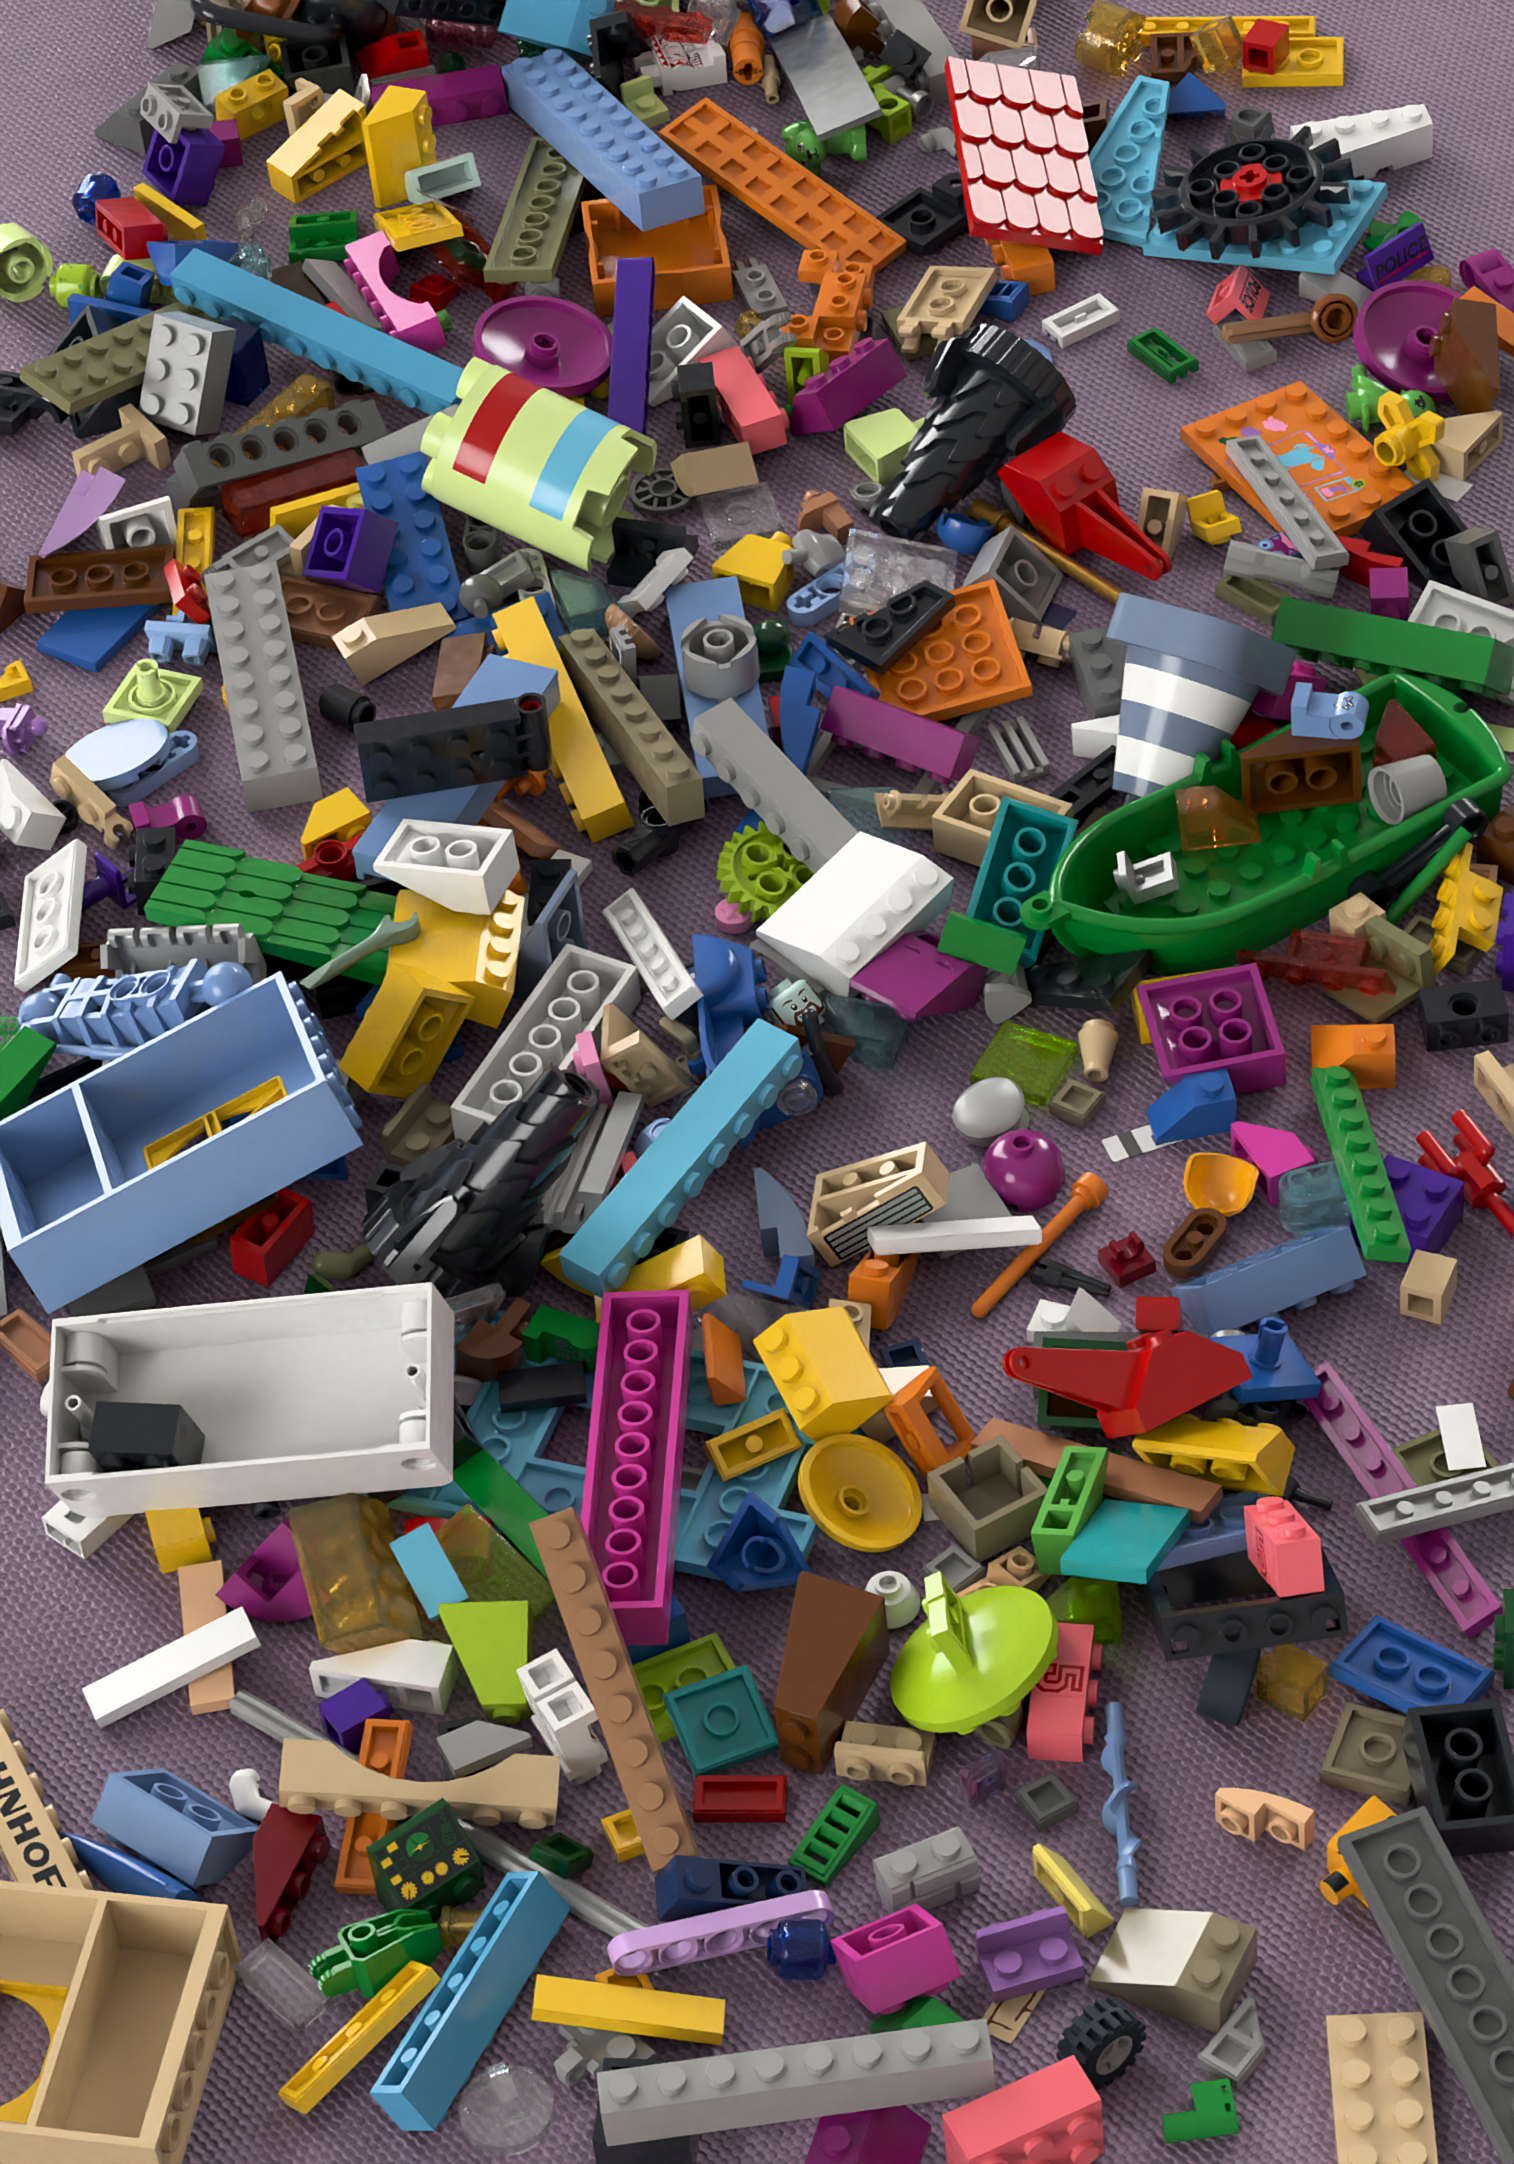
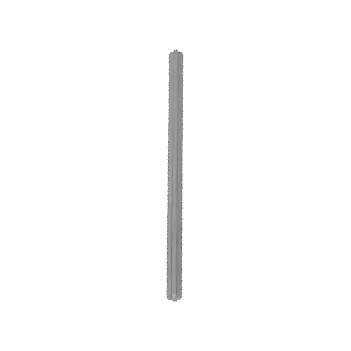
M239 1690L235 1697L230 1700L229 1706L231 1707L232 1714L283 1743V1738L330 1741L346 1756L358 1762L359 1756L246 1690ZM457 1819L482 1861L504 1874L508 1872L540 1871L570 1906L569 1912L613 1938L628 1931L650 1927L568 1878L563 1879L528 1859L529 1855L471 1821Z

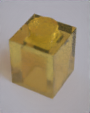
M1232 16L1206 23L1189 37L1205 73L1215 70L1225 73L1239 65L1237 60L1243 56L1242 38Z
M1291 1644L1278 1645L1270 1654L1265 1653L1259 1659L1255 1673L1257 1678V1698L1304 1722L1328 1692V1663Z

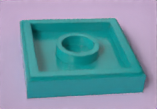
M747 1664L662 1694L663 1704L694 1778L695 1775H711L779 1750L778 1735Z

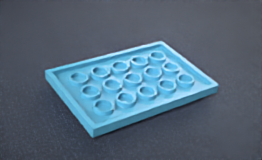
M1370 180L1343 181L1344 183H1349L1351 203H1323L1322 205L1328 206L1331 209L1333 225L1330 228H1326L1312 222L1306 223L1298 229L1301 245L1295 248L1284 237L1262 243L1260 258H1252L1248 245H1228L1219 260H1213L1209 240L1202 238L1185 251H1181L1178 249L1175 232L1180 228L1160 234L1156 223L1148 234L1146 243H1142L1144 256L1232 265L1242 264L1243 266L1336 275L1388 196L1387 183L1372 182Z

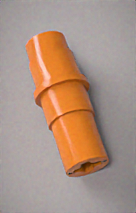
M737 13L729 21L728 36L725 44L726 50L731 58L735 79L743 85H752L757 83L763 75L762 57L765 41L763 34L760 32L757 19L750 13Z

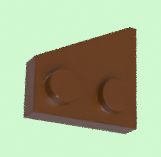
M1215 31L1150 34L1151 78L1167 81L1172 85L1179 83L1188 72L1192 74L1214 47Z

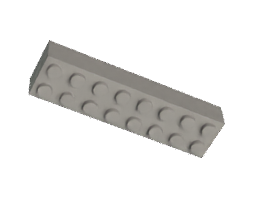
M277 561L205 574L204 579L248 813L323 799Z

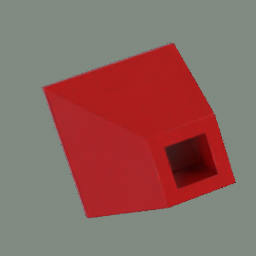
M421 29L387 36L355 52L361 74H367L369 87L431 76L427 45Z

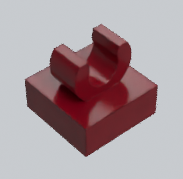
M1135 1231L1129 1232L1128 1237L1117 1242L1115 1239L1110 1241L1108 1246L1098 1250V1262L1119 1288L1156 1272V1260L1145 1248V1244Z

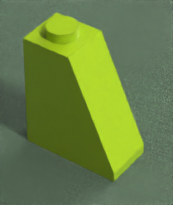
M528 1600L439 1603L438 1612L487 1720L493 1719L498 1724L507 1725L520 1722V1718H531L532 1710L516 1672L520 1667L533 1661V1613Z

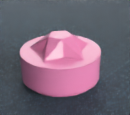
M726 898L717 904L715 919L716 925L721 931L729 934H739L749 930L754 925L751 922L752 912L747 911L740 915L737 913L739 902L728 904Z

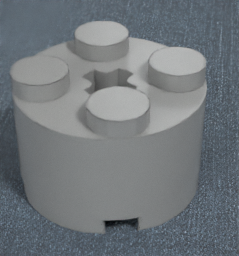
M728 614L719 615V620L707 622V618L704 617L694 621L683 631L681 635V653L685 685L688 690L703 697L714 698L721 703L730 697L736 701L740 694L748 691L758 681L760 665L757 638L752 625L748 621Z

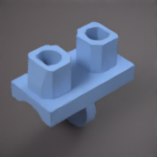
M180 609L177 616L167 615L166 622L146 620L144 631L150 640L149 655L157 663L171 662L173 650L177 649L183 650L182 658L185 663L203 666L208 653L217 652L216 639H213L211 626L204 623H196Z

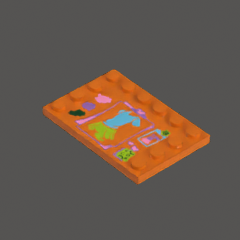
M1301 380L1180 428V440L1222 479L1224 478L1228 485L1278 532H1284V530L1225 452L1227 440L1260 435L1337 536L1348 537L1358 533L1374 510L1416 485L1396 466L1382 464L1375 455L1374 446Z

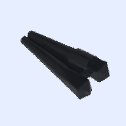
M1046 1256L1036 1261L1037 1267L1028 1273L1032 1283L1051 1288L1077 1291L1080 1287L1087 1293L1107 1296L1111 1290L1110 1285Z

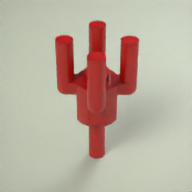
M1461 1109L1451 1117V1121L1460 1130V1133L1454 1137L1453 1143L1461 1153L1454 1159L1450 1157L1429 1130L1421 1132L1417 1136L1416 1141L1425 1153L1418 1159L1419 1165L1464 1181V1199L1472 1209H1485L1488 1207L1510 1236L1514 1237V1212L1500 1196L1506 1190V1183L1498 1174L1494 1165L1489 1161L1495 1154V1147L1468 1113Z

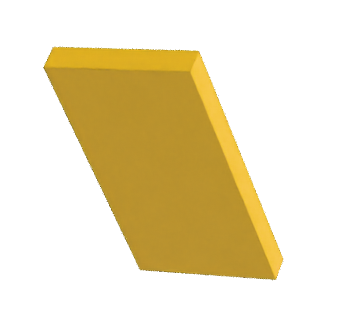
M435 200L420 205L412 204L373 215L375 228L378 231H383L391 246L397 252L464 236L461 223L441 203Z

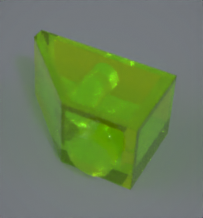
M1072 1576L1045 1601L1055 1615L1057 1623L1094 1625L1095 1643L1103 1645L1122 1644L1118 1581Z

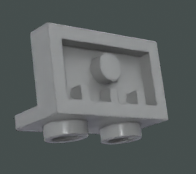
M148 83L145 96L141 100L140 114L169 143L176 144L178 142L181 128L186 130L211 128L214 116L183 85Z

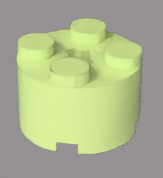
M1 224L0 297L16 303L28 301L36 297L43 290L44 286L42 284L47 275L51 276L53 268L52 256L42 242L18 224Z

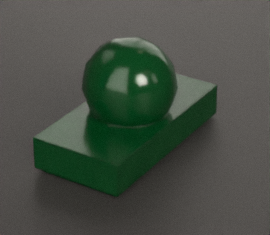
M768 619L762 623L751 624L757 638L760 665L759 683L783 680L785 666H792L789 660L793 656L787 619Z

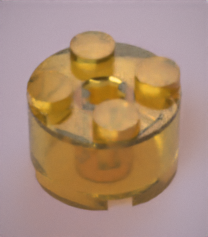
M1097 0L1084 18L1085 21L1089 22L1086 32L1079 30L1075 46V58L1085 66L1117 78H1122L1131 59L1138 60L1142 53L1143 42L1139 41L1145 25L1146 16L1108 1Z

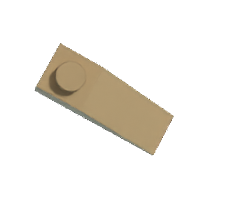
M441 602L363 617L332 636V639L361 686H364L454 631L457 627Z

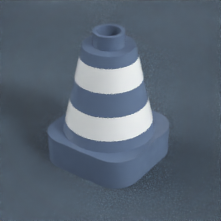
M1120 592L1105 638L1126 647L1112 785L1113 790L1126 795L1123 806L1191 775L1196 755L1200 751L1204 752L1211 759V764L1218 761L1221 756V741L1225 738L1228 741L1231 740L1258 693L1262 692L1278 697L1283 696L1297 651L1229 621Z

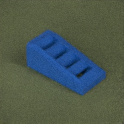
M997 280L980 308L979 313L1014 322L1030 303L1029 283Z

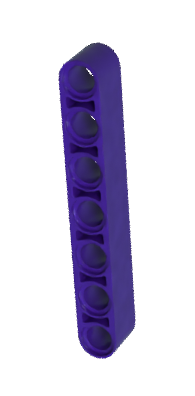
M653 257L618 258L608 418L647 436L655 296V263Z

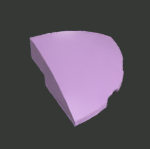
M101 466L95 476L81 470L37 556L45 559L83 535L114 501L126 479Z

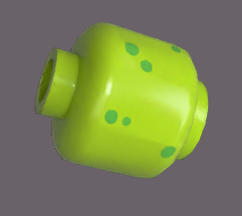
M61 264L56 271V275H51L50 294L55 295L57 303L64 308H68L67 299L72 293L100 299L102 295L99 287L101 275L96 273L95 269L89 264Z

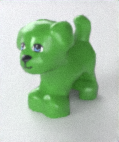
M808 121L794 122L782 129L781 137L785 141L786 155L816 176H819L821 163L825 161L828 153L833 155L847 153L856 162L867 161L865 123L821 142Z

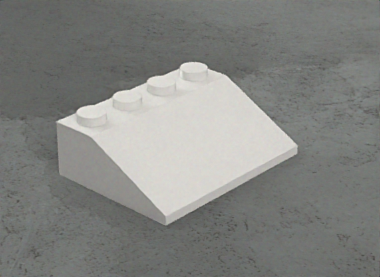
M860 831L756 930V935L848 1004L860 992L849 985L850 980L905 933L924 930L950 904L954 878L924 855Z

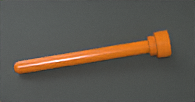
M1085 1172L1072 1185L1070 1201L1042 1229V1243H1039V1245H1028L973 1303L971 1312L975 1317H984L1083 1210L1088 1211L1091 1208H1097L1108 1197L1109 1190L1102 1179L1090 1172Z

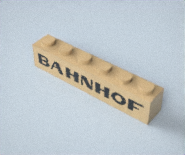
M0 1709V1855L13 1881L94 1890L86 1871L76 1872L73 1864L78 1863V1858L68 1837L60 1840L57 1831L62 1830L58 1816L52 1804L46 1807L43 1806L40 1799L46 1796L41 1782L35 1772L27 1775L24 1767L29 1765L26 1753L19 1740L11 1743L8 1735L13 1733V1729L4 1709Z

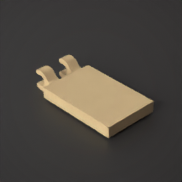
M929 266L896 320L898 336L904 337L901 352L916 353L919 348L921 333L931 334L932 338H938L937 346L934 349L935 353L936 348L942 341L950 340L954 335H961L965 329L969 328L994 284L997 282L996 268Z

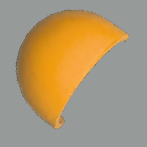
M1210 1152L1195 1153L1188 1158L1183 1181L1185 1194L1195 1209L1212 1208L1221 1212L1225 1217H1231L1241 1212L1251 1201L1256 1188L1259 1170L1253 1164L1234 1156Z

